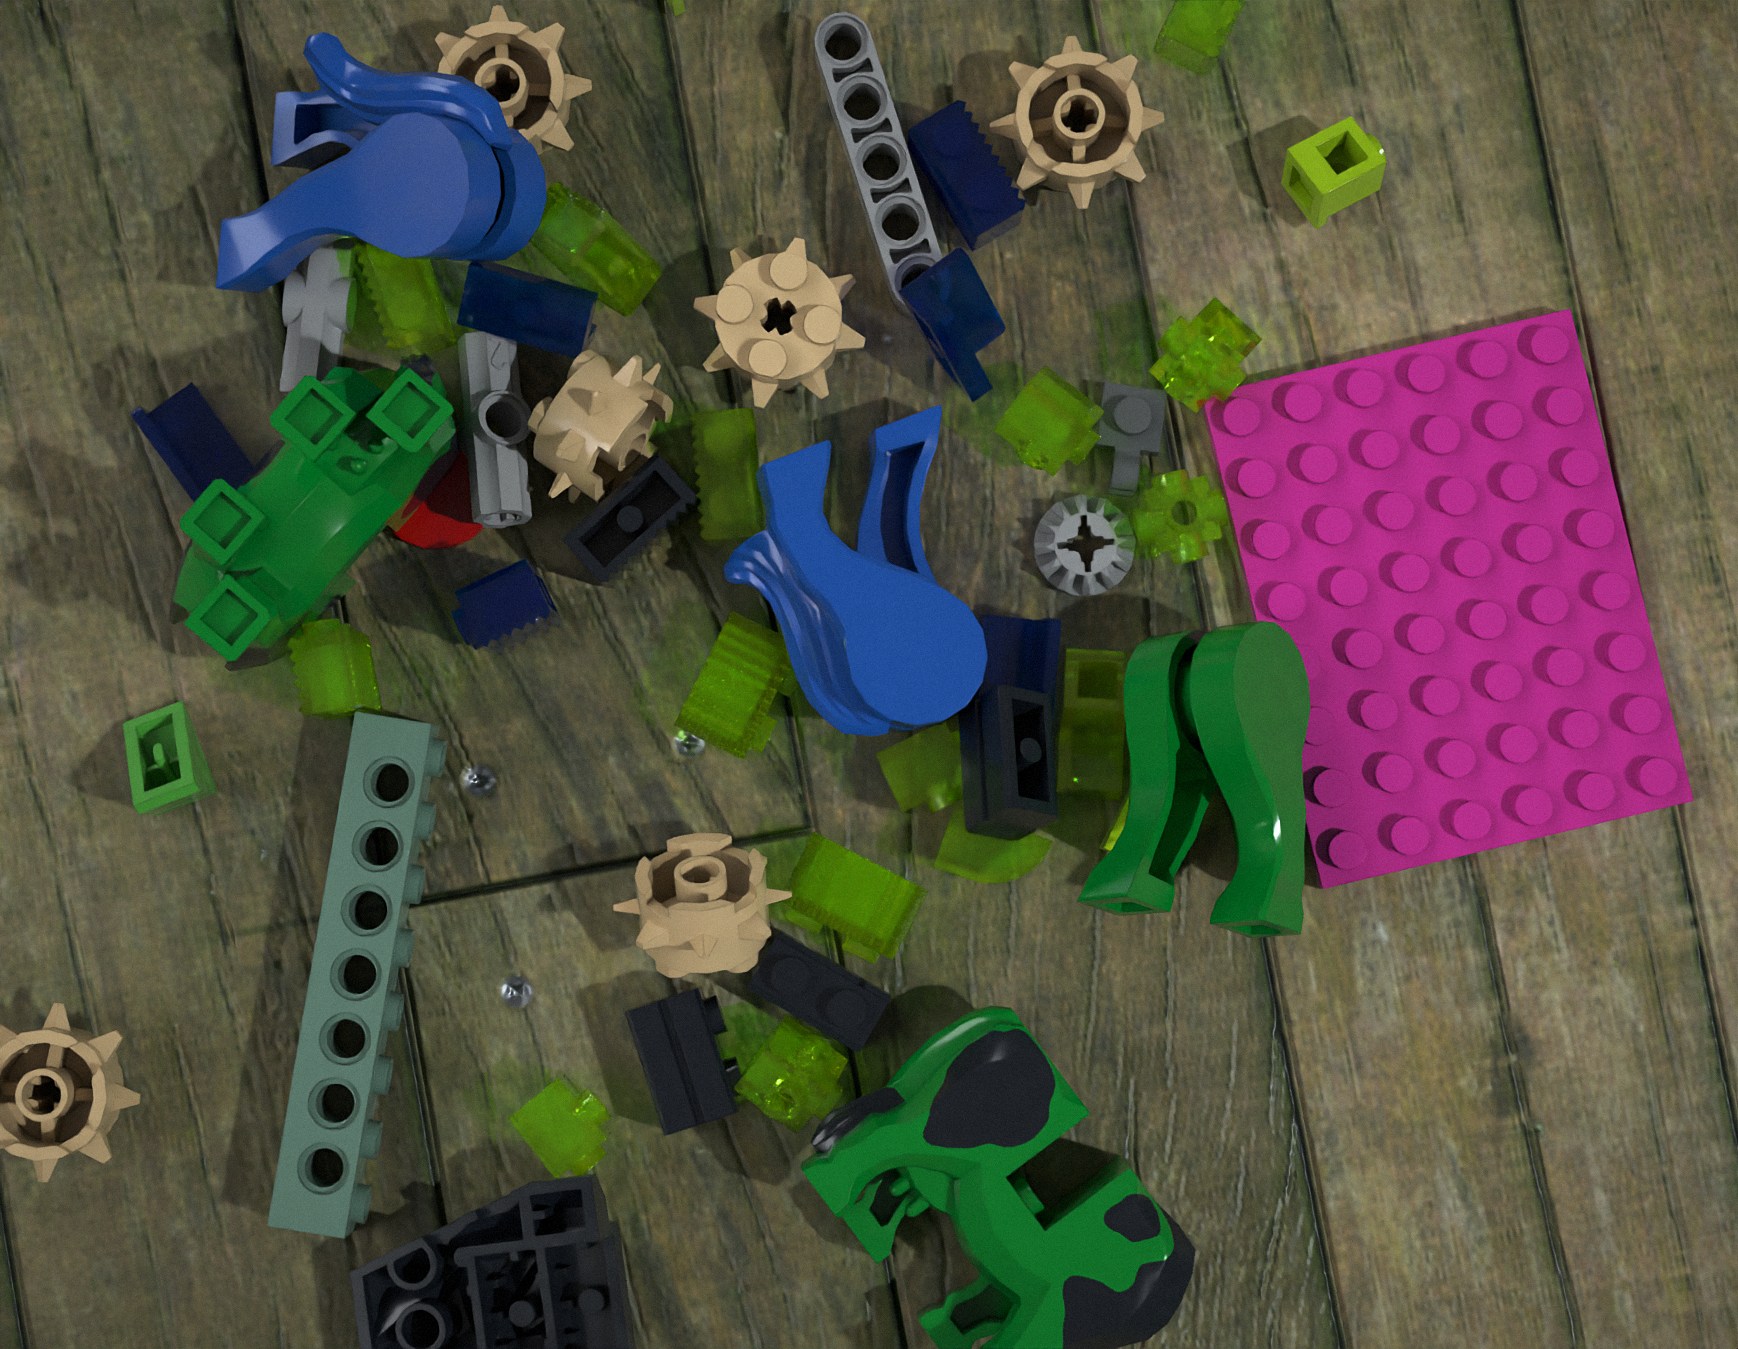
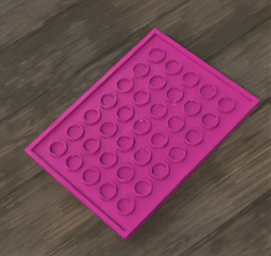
M1571 309L1204 394L1199 398L1253 621L1275 622L1290 634L1302 655L1309 680L1310 714L1302 752L1303 788L1306 804L1305 834L1319 889L1330 888L1694 801Z

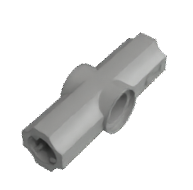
M356 237L341 238L319 247L302 260L295 268V271H292L286 278L282 316L284 326L287 327V335L282 358V375L279 390L283 395H288L304 376H314L318 381H322L334 366L341 367L345 334L351 333L356 314L357 282L355 278H352L357 251Z
M485 328L477 332L464 333L458 340L464 419L458 426L457 441L460 450L468 459L473 522L480 523L483 528H506L512 525L525 524L532 518L525 439L531 431L527 428L531 411L526 402L521 398L516 337L509 335L503 329ZM486 420L495 423L502 431L503 437L494 434L487 426Z

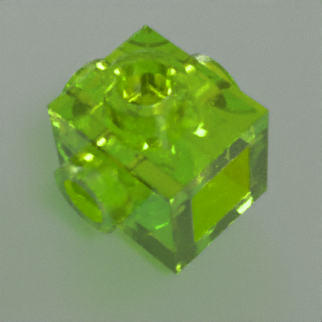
M1214 297L1191 322H1188L1181 315L1156 343L1164 351V354L1148 372L1163 384L1168 394L1176 400L1183 402L1193 412L1197 413L1213 395L1223 403L1247 377L1248 374L1239 366L1261 342L1262 338Z
M1187 469L1172 471L1151 478L1152 489L1143 491L1137 499L1139 508L1132 510L1134 529L1140 546L1149 545L1153 560L1170 556L1173 566L1209 557L1210 554L1207 546L1214 545L1222 538L1220 527L1226 526L1229 523L1226 504L1220 488L1210 490L1207 475L1190 479ZM1177 503L1189 504L1194 517L1193 523L1189 525L1178 524L1172 517L1173 506Z
M786 1014L753 1054L734 1090L758 1106L765 1115L777 1120L797 1134L812 1115L823 1120L833 1109L844 1091V1088L836 1082L848 1059L837 1052L824 1038L814 1035Z

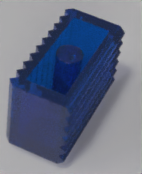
M957 100L913 126L908 131L909 139L907 146L971 251H975L1019 225L1026 200L1018 198V188L1011 187L1013 178L1004 176L1006 167L998 165L1000 156L991 154L993 145L985 144L986 134L978 133L979 123L972 122L973 113L965 111L966 102Z
M526 558L455 591L461 606L451 611L453 619L466 645L472 644L475 650L484 647L502 656L504 648L514 650L516 642L525 645L528 637L537 639L539 631L548 634L551 626L559 629L562 623V619L539 570Z

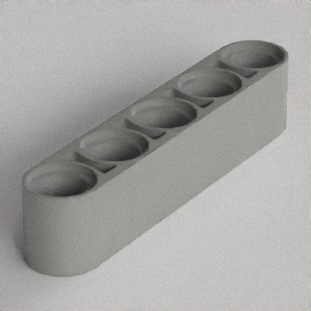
M847 12L834 13L824 18L817 27L814 37L816 66L891 301L896 310L904 317L913 320H926L936 315L944 306L949 285L948 273L871 33L866 23L857 15ZM843 36L852 38L860 47V51L855 57L841 61L834 59L827 53L826 46L831 40ZM864 95L871 97L877 102L880 109L874 117L868 120L860 121L853 119L844 109L847 102L855 96ZM881 154L890 156L899 167V170L893 177L888 180L879 181L872 179L866 174L863 166L869 158ZM894 214H905L915 221L918 231L913 237L898 241L886 235L882 225L888 217ZM915 273L926 274L934 280L937 291L931 298L925 301L912 300L905 295L901 288V284L906 277Z

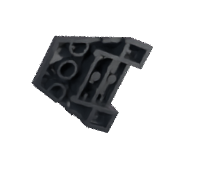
M595 1173L532 1181L511 1191L510 1194L482 1208L475 1209L457 1218V1220L350 1272L360 1349H636L620 1229L616 1221H609L606 1197Z

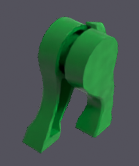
M1268 621L1219 626L1209 632L1190 630L1147 638L1137 645L1130 657L1123 685L1126 736L1130 754V794L1125 824L1112 850L1091 869L1077 902L1117 916L1171 912L1175 896L1174 877L1196 839L1203 816L1218 784L1230 810L1235 842L1236 872L1231 882L1216 900L1210 916V924L1248 938L1300 935L1304 918L1301 897L1305 879L1304 841L1306 825L1302 752L1310 714L1309 680L1302 655L1290 634L1277 623Z

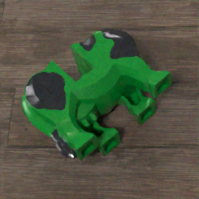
M425 352L420 355L411 354L409 357L402 356L400 367L397 371L383 368L356 371L353 368L334 366L322 381H318L314 376H304L269 416L271 426L283 436L250 471L239 488L235 490L225 480L214 479L180 519V529L191 539L175 572L169 621L172 624H176L186 620L183 623L227 660L225 665L227 670L234 672L267 665L282 658L300 644L326 612L357 582L346 571L387 525L395 532H398L453 468L459 454L455 421L451 416L454 412L453 405L446 400L447 393L439 373L433 368L434 361Z
M991 1005L971 1011L934 1034L901 1066L886 1087L830 1111L818 1124L810 1141L816 1153L801 1162V1170L833 1214L837 1218L842 1216L876 1264L890 1255L896 1228L905 1213L909 1217H915L930 1207L935 1212L948 1215L962 1252L978 1271L979 1275L967 1284L949 1290L942 1303L928 1304L917 1311V1320L939 1349H972L975 1340L994 1334L996 1335L982 1345L980 1349H1116L1150 1339L1169 1323L1181 1304L1193 1274L1195 1247L1180 1225L1152 1198L1142 1182L1120 1155L1048 1209L1041 1203L1042 1201L1020 1171L1008 1177V1175L1090 1115V1112L1011 1007ZM868 1183L863 1197L857 1199L858 1195L861 1193L865 1185Z

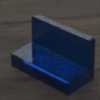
M956 248L898 292L940 368L974 403L993 388L975 354L1000 336L1006 327L969 255L962 248Z
M471 262L468 267L457 324L576 359L581 352L587 350L595 337L597 325L592 323L599 293L494 262Z
M192 382L151 412L142 406H138L130 412L134 421L193 502L201 496L214 479H223L237 490L255 467L203 393Z
M987 614L981 615L979 617V624L983 628L988 658L983 682L972 697V700L981 699L980 696L997 685H1009L1048 694L1051 700L1053 722L1061 619L1047 617L1032 620Z

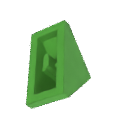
M183 701L123 723L132 801L138 814L159 816L218 793L190 715Z

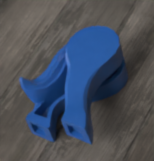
M325 32L310 35L305 43L303 54L322 89L312 93L296 91L276 93L270 165L311 169L325 162L347 146L352 150L348 154L300 177L257 210L222 220L216 288L260 293L287 278L302 260L319 247L341 238L351 237L359 238L403 258L449 259L452 261L480 263L506 260L523 249L540 226L547 200L545 171L535 147L517 129L507 126L499 101L479 85L462 76L438 72H390L374 69L347 53L338 37Z
M941 404L879 427L868 436L870 454L869 477L855 528L853 550L831 531L823 513V498L831 455L830 440H826L761 465L756 472L759 492L766 506V530L757 533L738 546L724 566L726 581L732 584H746L757 589L771 604L782 628L795 675L808 702L826 722L843 734L878 736L887 734L888 731L902 733L927 728L946 720L966 707L983 682L988 658L983 628L968 605L938 585L925 558L919 532L920 501L926 475L937 448L942 414Z

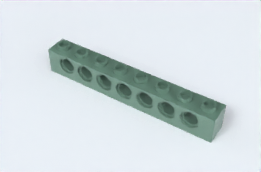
M355 711L267 1223L269 1227L346 1238L355 1231L356 1223L365 1224L367 1220L372 1186L363 1184L366 1160H375L377 1158L383 1130V1122L373 1120L377 1095H387L394 1063L393 1057L384 1056L388 1030L398 1031L404 1007V994L395 992L399 967H409L415 941V930L406 929L410 903H420L425 883L426 868L425 866L417 865L420 841H430L436 818V803L427 802L431 776L441 777L446 759L447 740L438 739L440 726ZM399 765L408 775L409 787L401 799L390 802L381 795L378 788V780L381 773L387 767ZM381 828L390 830L398 841L397 854L386 865L374 862L369 856L367 849L370 836ZM370 891L381 895L387 905L386 919L375 929L365 926L357 915L358 901L364 894ZM357 955L370 959L376 968L375 983L366 992L354 989L346 978L347 965ZM345 1019L357 1022L365 1032V1045L358 1055L344 1053L336 1043V1029ZM331 1084L344 1085L352 1092L355 1105L352 1114L348 1118H337L327 1110L324 1097ZM319 1149H331L341 1157L344 1170L338 1182H327L321 1179L315 1172L314 1157Z

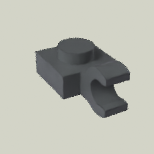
M1104 382L1094 448L1113 451L1108 495L1133 498V493L1136 492L1140 455L1158 456L1167 398L1166 390Z

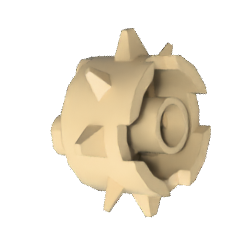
M496 5L492 8L489 22L471 26L464 32L465 36L463 38L440 32L435 38L444 55L439 63L438 73L462 76L484 88L495 99V96L501 93L502 84L512 83L516 93L511 95L510 100L499 102L507 126L517 129L535 147L538 156L544 151L551 150L553 147L566 152L570 151L574 143L567 133L565 126L569 120L571 99L592 90L591 80L564 73L557 52L565 28L558 22L534 33L529 30L528 26L520 22L509 21L503 6Z
M1067 36L1062 54L1050 57L1039 69L1016 61L1010 65L1008 71L1019 90L1015 112L989 123L990 133L1013 139L1017 158L1023 165L1016 182L1017 187L1024 191L1039 184L1055 191L1070 192L1077 208L1087 209L1092 191L1102 188L1108 182L1114 181L1116 177L1138 184L1141 183L1146 174L1134 150L1142 131L1164 122V112L1142 106L1138 87L1131 79L1138 62L1132 54L1110 64L1107 62L1108 58L1101 54L1083 52L1076 36ZM1069 114H1081V123L1090 122L1091 124L1086 126L1083 133L1073 132L1071 127L1064 126Z
M796 237L785 252L779 254L768 253L754 259L739 247L734 248L730 251L734 272L726 279L719 294L695 298L693 306L695 310L715 323L720 342L702 364L708 373L733 368L743 380L752 383L754 406L761 409L766 407L777 389L791 391L805 386L820 399L827 397L829 391L825 371L832 365L836 352L862 349L865 344V337L842 322V305L840 301L856 283L855 278L852 274L828 278L816 264L807 261L805 241ZM775 311H781L782 315L786 312L792 314L793 316L790 318L791 331L784 335H779L777 328L767 332L764 328L769 324L768 315Z
M588 349L576 357L568 371V381L554 399L550 396L545 397L537 404L528 421L527 428L536 434L534 458L557 474L548 493L551 499L568 488V501L571 503H577L586 494L600 504L606 498L607 493L605 491L608 489L614 491L656 453L659 447L651 443L649 439L656 428L658 420L670 423L673 414V401L668 395L653 386L661 368L659 363L654 364L642 373V358L638 355L633 356L623 366L609 355H598L593 350Z
M699 832L667 840V852L654 857L651 861L646 856L639 861L635 873L637 898L614 904L613 911L639 914L641 932L636 939V946L643 950L645 949L646 953L655 960V967L658 972L669 978H678L689 973L707 974L722 970L732 973H743L758 964L759 951L766 944L767 938L771 936L768 904L792 897V891L767 888L765 872L767 857L761 855L755 848L748 853L745 850L733 847L730 835Z
M64 1003L53 1004L41 1029L20 1033L0 1022V1149L3 1148L12 1155L33 1160L38 1182H48L58 1159L78 1151L103 1164L109 1161L113 1156L106 1134L118 1119L120 1109L140 1104L141 1099L139 1093L124 1087L123 1072L118 1063L116 1053L123 1039L122 1035L115 1030L96 1037L89 1031L69 1026ZM54 1081L55 1086L61 1090V1099L54 1102V1107L53 1098L42 1094L43 1084Z

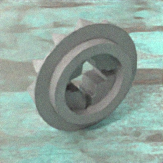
M1079 494L1055 503L1042 517L1034 536V555L1041 573L1053 586L1068 594L1092 596L1108 591L1124 578L1132 565L1136 539L1127 515L1122 513L1108 499ZM1081 519H1085L1086 527L1089 528L1092 538H1101L1102 541H1111L1112 545H1104L1103 549L1093 552L1092 561L1089 563L1090 572H1085L1084 562H1081L1079 552L1068 551V548L1058 549L1057 545L1066 544L1067 541L1076 539L1078 528L1081 526Z

